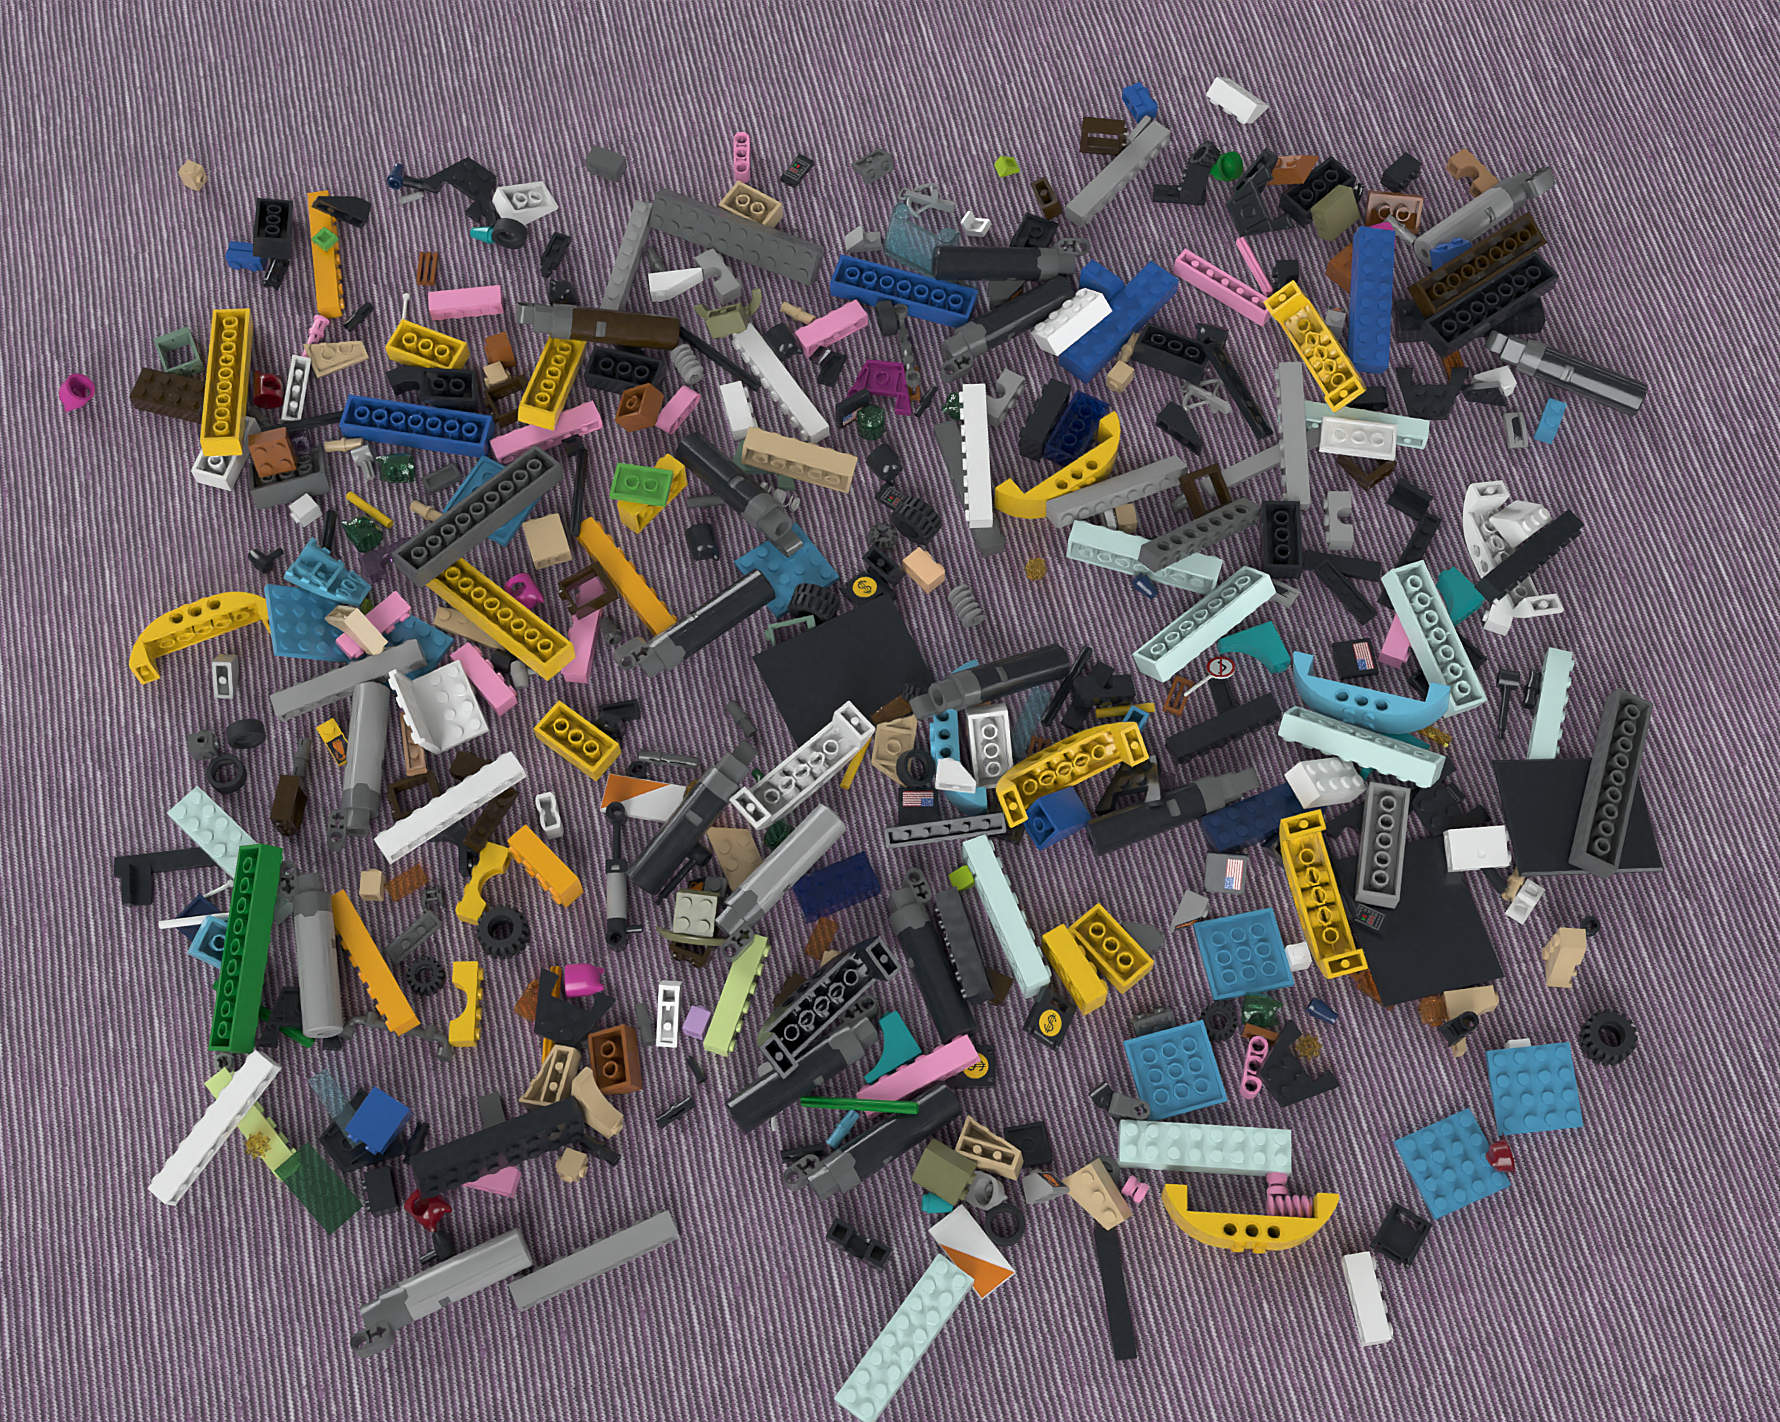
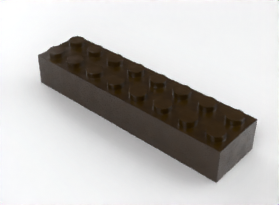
M1527 212L1413 283L1407 289L1422 315L1427 319L1542 247L1547 241L1530 212Z

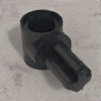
M1103 1081L1090 1091L1088 1095L1099 1109L1104 1107L1107 1112L1109 1111L1114 1092ZM1111 1116L1116 1123L1121 1120V1118Z

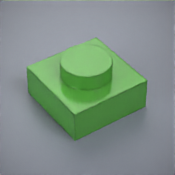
M323 227L312 238V241L321 249L327 251L338 241V237Z

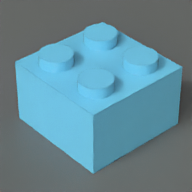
M212 915L206 916L187 954L221 969L227 923Z

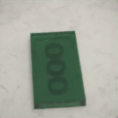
M309 1142L304 1144L274 1170L329 1235L334 1233L363 1207V1204Z

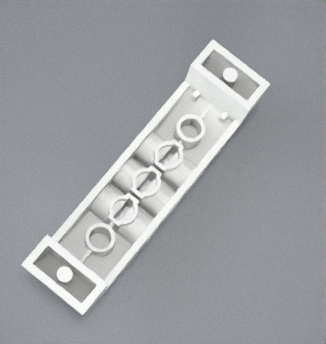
M1502 480L1472 483L1467 490L1464 501L1463 529L1465 541L1481 579L1517 550L1516 547L1513 549L1489 520V518L1499 512L1498 508L1509 498V493ZM1530 575L1522 583L1518 581L1519 585L1511 592L1507 590L1508 594L1500 601L1494 600V603L1502 611L1516 618L1557 614L1564 611L1557 594L1539 596Z
M850 701L846 702L834 712L832 722L748 790L744 786L729 801L756 830L771 826L793 811L836 775L866 744L874 733L875 727Z

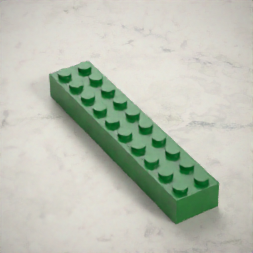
M266 844L239 846L208 1051L229 1054L253 1053L255 1033L259 1022V1007L262 1002V987L265 982V966L268 962V946L271 942L270 933L274 921V906L277 901L276 892L280 881L279 872L283 861V848Z

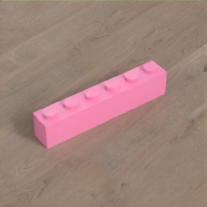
M1186 248L1175 260L1174 274L1263 327L1272 316L1263 303L1268 299L1266 296Z
M590 401L582 403L575 408L564 410L560 414L554 431L529 424L503 436L495 437L490 440V444L497 462L506 466L534 445H537L544 451L562 444L561 440L579 434V436L603 428V424L594 402Z
M596 577L579 586L580 593L576 595L575 604L579 608L606 593ZM604 607L581 620H578L575 615L572 616L573 627L569 628L568 639L573 643L576 658L561 670L565 681L588 684L600 629L599 622L602 619Z
M958 1035L952 1039L950 1044L946 1046L940 1045L933 1050V1053L927 1056H919L909 1066L906 1064L899 1067L896 1073L880 1077L878 1082L873 1085L863 1086L856 1096L858 1099L907 1101L938 1081H944L980 1062L981 1059L968 1035ZM864 1111L870 1120L885 1113Z

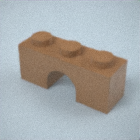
M1466 148L1451 156L1448 160L1446 170L1456 180L1462 177L1474 179L1469 193L1474 198L1499 182Z

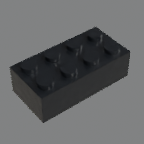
M1330 156L1310 172L1304 183L1293 184L1281 194L1278 207L1285 213H1289L1295 222L1302 228H1305L1313 221L1310 209L1338 185L1351 187L1353 190L1357 177L1334 157Z
M257 198L253 230L254 257L290 259L293 228L292 200Z
M1147 322L1137 339L1131 358L1133 361L1200 385L1211 364L1202 348L1206 345L1205 343Z
M594 345L583 376L586 387L622 395L626 389L647 383L652 384L660 391L667 372L664 360Z
M1053 378L1050 379L1048 384H1044L1041 391L1042 396L1037 398L1034 404L1035 410L1033 413H1029L1026 420L1027 425L1022 427L1019 433V455L1039 463L1070 403L1071 385Z
M1262 500L1259 514L1261 572L1269 574L1270 578L1300 579L1303 570L1300 501Z

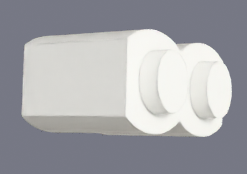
M551 792L537 795L536 806L546 837L550 840L563 836L564 828L554 795Z

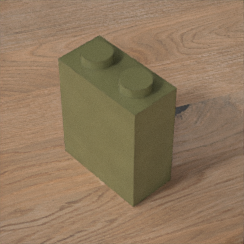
M1343 185L1335 187L1310 209L1319 238L1328 241L1335 240L1360 218L1352 188Z
M933 1138L925 1148L911 1180L955 1206L959 1200L964 1201L969 1192L967 1186L968 1184L971 1185L975 1180L977 1174L974 1171L978 1164Z

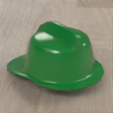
M1235 151L1221 154L1216 164L1212 166L1209 174H1212L1217 181L1230 182L1238 179L1243 173L1241 156Z

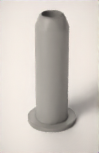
M422 191L402 197L398 196V199L402 206L404 203L423 198L424 194Z

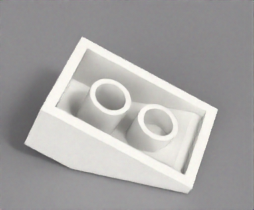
M543 181L497 187L492 200V204L501 218H511L524 225L558 209L557 203Z

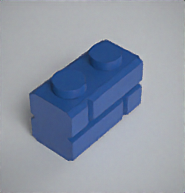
M1138 82L1122 90L1121 99L1138 124L1146 115L1151 119L1155 118L1158 104L1155 99H1151L1147 87Z
M230 241L225 255L229 267L235 270L244 268L253 272L258 270L265 271L266 262L268 261L267 257L253 256V243Z

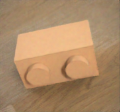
M920 547L902 560V569L927 594L945 581V569L939 563L936 564L932 560L931 555Z

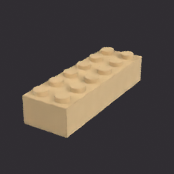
M749 427L743 445L741 464L848 494L858 457L850 453L837 452L832 448H823L814 443L802 442L797 438H788L779 433L767 432L758 427Z

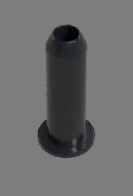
M691 1055L686 1057L687 1064L698 1080L697 1084L705 1082L708 1076H704L694 1057Z

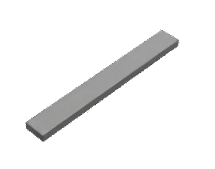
M1319 424L1318 428L1306 430L1307 452L1320 445L1321 424ZM1279 444L1222 470L1221 473L1227 488L1230 489L1280 465V457L1283 456L1282 451H1279ZM1210 477L1200 480V485L1208 497L1215 496L1216 492Z

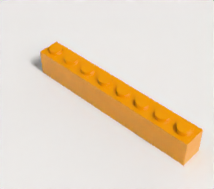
M328 190L307 193L317 310L319 315L327 319L343 317L342 309H345L344 299L341 298V294H344L343 285L340 283L342 272L338 268V265H341L340 255L337 254V251L340 250L339 242L337 241L329 250L324 251L312 241V238L323 227L338 236L337 226L334 225V222H337V218L311 207L318 196H330Z
M592 516L581 522L580 535L575 538L593 561L599 562L617 591L655 637L678 621L676 616L669 614L668 607L663 601L657 599L655 590L646 585L647 582L643 575L636 573L634 564L624 558V552L620 547L616 548L610 534L606 535L604 533L602 524L599 521H595Z
M344 889L332 895L336 936L341 935L343 940L340 943L345 952L350 951L351 956L349 959L354 968L359 967L360 972H358V975L363 984L368 983L369 988L366 990L372 1000L377 999L379 1004L375 1006L381 1016L386 1015L388 1020L385 1021L388 1029L390 1032L395 1031L399 1037L421 1023Z

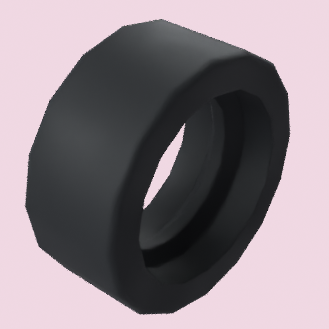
M500 218L494 225L492 238L497 244L507 249H520L525 244L528 231L524 224L517 220Z
M887 300L876 303V316L882 336L897 334V320L891 301Z
M258 719L238 720L226 728L228 744L234 749L253 748L262 744L266 739L264 724Z
M922 749L906 751L897 759L896 774L905 786L910 788L924 786L934 777V761ZM911 757H916L922 764L923 774L919 780L914 779L908 771V761Z
M223 754L215 757L209 763L206 777L210 785L217 792L231 794L243 787L247 780V771L243 763L236 756ZM235 765L238 769V774L231 782L220 784L216 781L215 775L221 767Z
M1008 1203L999 1204L992 1207L986 1215L984 1223L985 1233L995 1245L1001 1247L1012 1246L1023 1237L1025 1218L1021 1210L1016 1206ZM1009 1213L1015 1217L1018 1227L1012 1236L1003 1238L994 1232L992 1222L996 1215Z

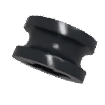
M634 761L629 765L630 777L639 779L646 777L647 770L643 762ZM639 767L641 773L637 774L635 768Z
M1593 916L1586 917L1580 924V929H1585L1586 936L1588 937L1597 934L1601 927L1599 920ZM1592 923V927L1594 926L1595 928L1588 930V926L1586 927L1585 925Z

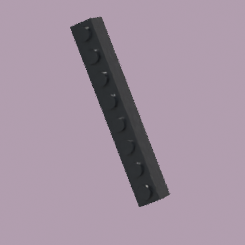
M1568 509L1486 574L1474 588L1490 604L1496 599L1500 601L1508 594L1507 590L1511 592L1519 585L1518 581L1520 583L1525 581L1529 577L1528 573L1532 575L1540 568L1539 564L1543 566L1551 559L1549 556L1553 558L1561 551L1560 547L1564 549L1571 543L1570 539L1574 541L1581 534L1580 529L1585 524Z

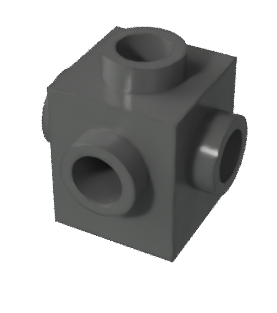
M201 730L198 733L188 734L189 753L194 760L211 759L214 756H218L220 740L211 730Z

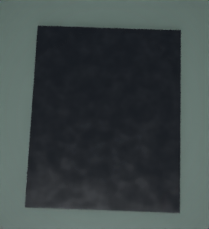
M889 593L879 596L752 657L798 749L832 722L834 712L848 701L857 708L876 730L878 724L892 722L913 712L909 701L901 698L906 682L928 689L931 684L935 683Z
M1592 758L1492 760L1519 877L1592 874L1569 863ZM1639 775L1618 871L1615 873L1664 871Z
M1441 834L1405 843L1400 899L1395 909L1362 903L1392 917L1384 936H1380L1351 922L1360 947L1363 949L1368 968L1384 1008L1505 977L1461 871L1448 872L1444 835ZM1359 855L1336 860L1353 900Z

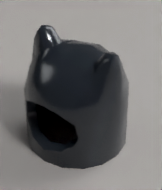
M554 279L549 281L548 299L551 307H553V303L579 306L576 289L570 282L565 280L555 281Z
M786 323L773 326L763 338L781 361H785L795 354H803V349L797 337Z
M1195 323V327L1198 330L1195 340L1205 344L1218 341L1224 350L1229 329L1213 324Z
M887 443L875 448L865 461L872 472L890 486L895 485V478L903 470L901 458Z
M701 523L685 531L684 535L689 553L695 561L708 559L719 561V544L713 525Z

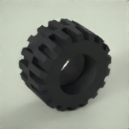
M906 496L891 514L892 523L904 537L919 545L928 544L942 527V521L936 511L917 497Z
M802 583L796 586L787 609L795 619L813 615L815 625L818 626L836 617L840 607V600L834 593L824 587Z
M497 904V908L489 907L490 911L482 913L483 918H478L477 922L479 925H476L475 928L477 932L476 937L482 949H484L487 955H491L494 959L499 957L500 960H505V957L512 959L514 954L520 955V950H525L527 947L525 942L529 943L530 940L528 936L530 935V930L524 915L516 907L511 908L508 904H505V907H502L501 904ZM503 924L514 926V930L508 938L504 940L492 938V934L498 926Z
M1605 1009L1603 1012L1600 1010L1583 1024L1582 1030L1579 1032L1581 1037L1579 1045H1583L1581 1050L1583 1053L1587 1052L1588 1055L1586 1057L1589 1060L1593 1058L1595 1060L1594 1063L1597 1065L1602 1062V1066L1607 1067L1609 1064L1615 1066L1623 1062L1637 1046L1635 1042L1638 1040V1035L1634 1034L1637 1029L1636 1026H1631L1632 1020L1625 1018L1627 1015L1624 1013L1619 1015L1617 1010L1612 1012L1609 1009ZM1599 1029L1611 1031L1617 1038L1618 1046L1611 1047L1604 1044L1599 1037Z

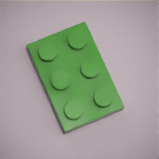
M617 463L609 494L610 499L666 507L674 473L672 470Z

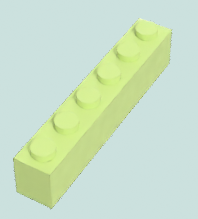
M748 933L746 935L743 934L742 939L748 940ZM754 934L753 944L738 960L733 962L703 1043L705 1050L726 1057L729 1056L730 1051L734 1052L737 1040H735L736 1034L741 1032L744 1021H742L744 1013L747 1014L750 1008V995L755 994L757 976H761L764 969L763 959L768 957L771 946L767 937Z
M224 1067L204 1083L216 1100L219 1097L220 1091L232 1081V1076L235 1073L234 1070L229 1072ZM256 1101L237 1127L274 1175L283 1182L302 1166L299 1161L301 1156L294 1147L290 1150L286 1145L289 1140L282 1132L279 1134L274 1128L277 1125L270 1116L265 1118L262 1114L265 1111L264 1108Z

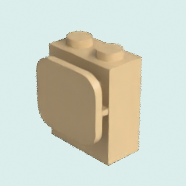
M559 513L547 514L545 517L530 519L522 523L536 570L573 560Z

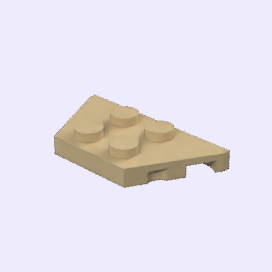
M914 714L910 717L899 718L889 723L885 722L877 725L871 765L904 788H907V786L899 780L896 774V763L901 754L912 750L914 747L917 720ZM911 757V758L909 759V761H908V771H909V773H910V767H911L912 757Z
M710 827L706 832L733 893L763 863L749 829Z

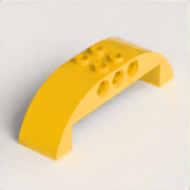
M1294 280L1263 302L1270 314L1280 323L1324 392V399L1333 413L1339 411L1367 390L1361 376L1333 332Z
M1113 411L1100 419L1097 440L1101 443L1100 445L1025 494L1009 478L995 488L994 507L1014 517L1025 519L1046 517V501L1105 481L1111 474L1117 459L1121 431L1117 413Z
M247 592L219 593L210 597H203L190 604H184L163 614L145 628L134 644L129 660L131 671L142 685L160 679L155 662L156 658L260 620L263 621L271 635L266 599Z
M1118 722L1093 727L1071 735L1014 765L1001 777L996 786V794L1009 827L1012 828L1028 820L1025 810L1040 797L1074 786L1121 761L1133 767L1149 759L1138 725L1135 722Z
M1321 809L1281 819L1279 833L1285 872L1306 942L1320 971L1327 979L1368 969L1363 949L1356 950L1321 834V831L1325 830L1326 826Z
M1165 1184L1161 1193V1199L1172 1220L1190 1237L1207 1245L1231 1249V1252L1240 1253L1244 1252L1245 1249L1252 1250L1256 1254H1264L1266 1251L1290 1249L1312 1238L1332 1215L1338 1204L1339 1194L1317 1193L1312 1200V1218L1187 1211V1185ZM1224 1231L1230 1232L1232 1236L1227 1235ZM1246 1232L1251 1233L1253 1237L1248 1236ZM1268 1233L1272 1234L1274 1238H1271Z

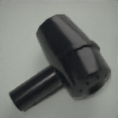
M279 547L270 554L265 555L258 549H253L248 553L247 558L257 570L267 574L274 568L272 561L283 555L284 551Z
M445 1229L438 1230L431 1235L435 1249L419 1257V1261L424 1265L437 1257L440 1262L456 1256L454 1244Z

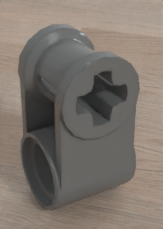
M1113 1093L1108 1114L1121 1119L1146 1121L1150 1115V1107L1143 1100L1121 1093ZM1139 1107H1143V1111L1146 1113H1142L1139 1116L1136 1110H1139Z

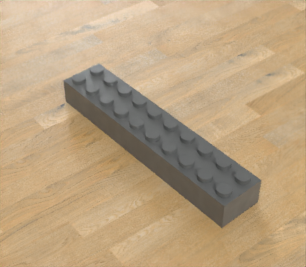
M665 188L655 193L649 227L709 249L713 248L722 254L809 286L817 281L825 247Z
M534 445L391 553L395 567L419 588H422L563 480L561 464L537 445Z
M1617 688L1606 697L1569 858L1570 864L1603 879L1618 871L1653 709V703L1621 688Z

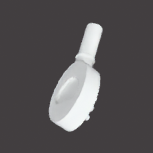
M1113 509L1100 513L1103 526L1116 531L1117 520L1115 519L1116 516H1113L1115 515Z

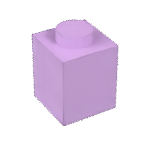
M692 1005L682 1027L684 1034L704 1040L712 1021L710 1010L701 1005H698V1007Z

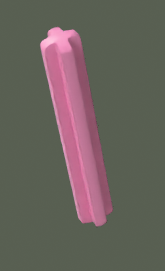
M1244 237L1238 238L1236 245L1265 296L1272 295L1274 289Z

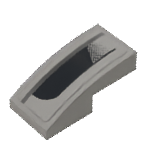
M1503 413L1504 432H1507L1508 449L1527 448L1528 438L1523 413Z
M1271 579L1276 593L1268 601L1273 602L1275 600L1290 609L1299 596L1300 591L1283 582Z

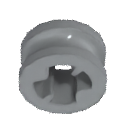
M220 1053L215 1057L213 1061L214 1067L218 1071L223 1069L220 1062L222 1060L225 1061L226 1058L228 1065H223V1068L225 1067L229 1072L233 1070L235 1061L228 1053Z

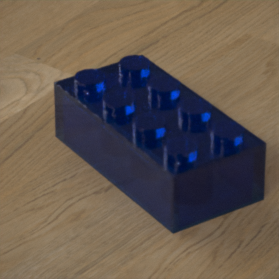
M1077 390L1045 444L1043 458L1066 467L1088 453L1097 438L1100 419L1109 414L1110 404Z
M865 851L804 875L791 887L806 925L881 894L880 884Z

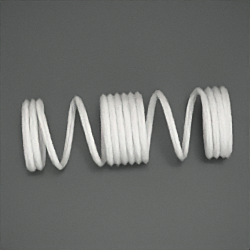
M762 482L760 486L767 491L768 483ZM778 488L773 497L783 507L789 505L790 509L793 495L789 503L784 506L783 502L786 499L787 492ZM796 497L794 499L791 511L794 512L798 508L800 498Z

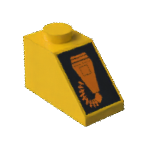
M334 718L317 726V731L338 766L340 767L347 763L346 752L348 742Z

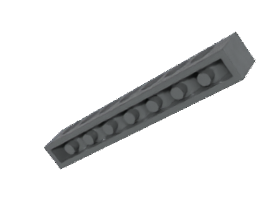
M1242 497L1141 545L1138 561L1154 573L1165 569L1169 565L1177 563L1200 550H1204L1233 534L1255 525L1260 519L1261 507L1248 498Z

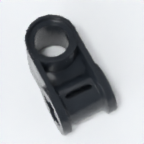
M1466 1011L1453 1020H1449L1441 1025L1437 1031L1438 1033L1441 1032L1447 1040L1448 1047H1452L1474 1032L1479 1024L1478 1015L1472 1011ZM1464 1019L1470 1020V1021L1472 1022L1473 1026H1472V1027L1466 1026V1025L1463 1023V1020H1464Z

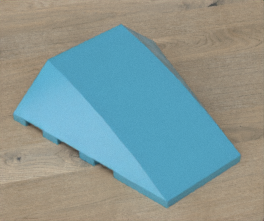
M312 537L297 560L286 571L283 579L317 595L359 607L372 586L353 570L349 572L344 568L345 563L340 559L336 561L329 555L330 551L325 547L320 548L316 544L317 540Z

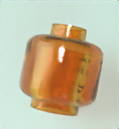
M1436 996L1422 999L1420 1004L1417 1005L1421 1022L1423 1024H1430L1431 1028L1442 1025V1020L1448 1016L1443 1000L1436 998Z

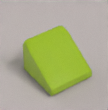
M1000 156L994 164L999 177H1005L1020 171L1014 157Z
M967 864L948 875L952 886H957L960 892L975 885L974 878Z

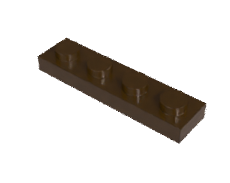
M509 787L492 798L462 843L480 853L520 792Z

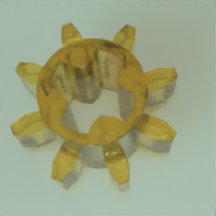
M1040 557L1035 558V560L1031 558L1024 568L1027 573L1026 577L1033 582L1037 578L1042 580L1048 570L1045 567L1046 561Z
M1308 1033L1305 1039L1301 1036L1299 1037L1298 1041L1301 1044H1297L1295 1049L1300 1051V1058L1302 1056L1307 1057L1308 1061H1310L1313 1055L1318 1058L1320 1053L1317 1050H1320L1323 1046L1318 1044V1036L1314 1038ZM1310 1044L1312 1048L1307 1049L1306 1046Z
M260 1131L257 1135L249 1134L250 1138L243 1142L247 1146L244 1152L247 1155L252 1153L251 1156L254 1160L258 1156L265 1158L267 1150L272 1149L267 1144L270 1138L268 1136L263 1138V1134Z

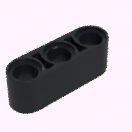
M1383 386L1366 387L1367 390L1346 405L1349 408L1367 411L1384 410L1389 406L1387 390Z

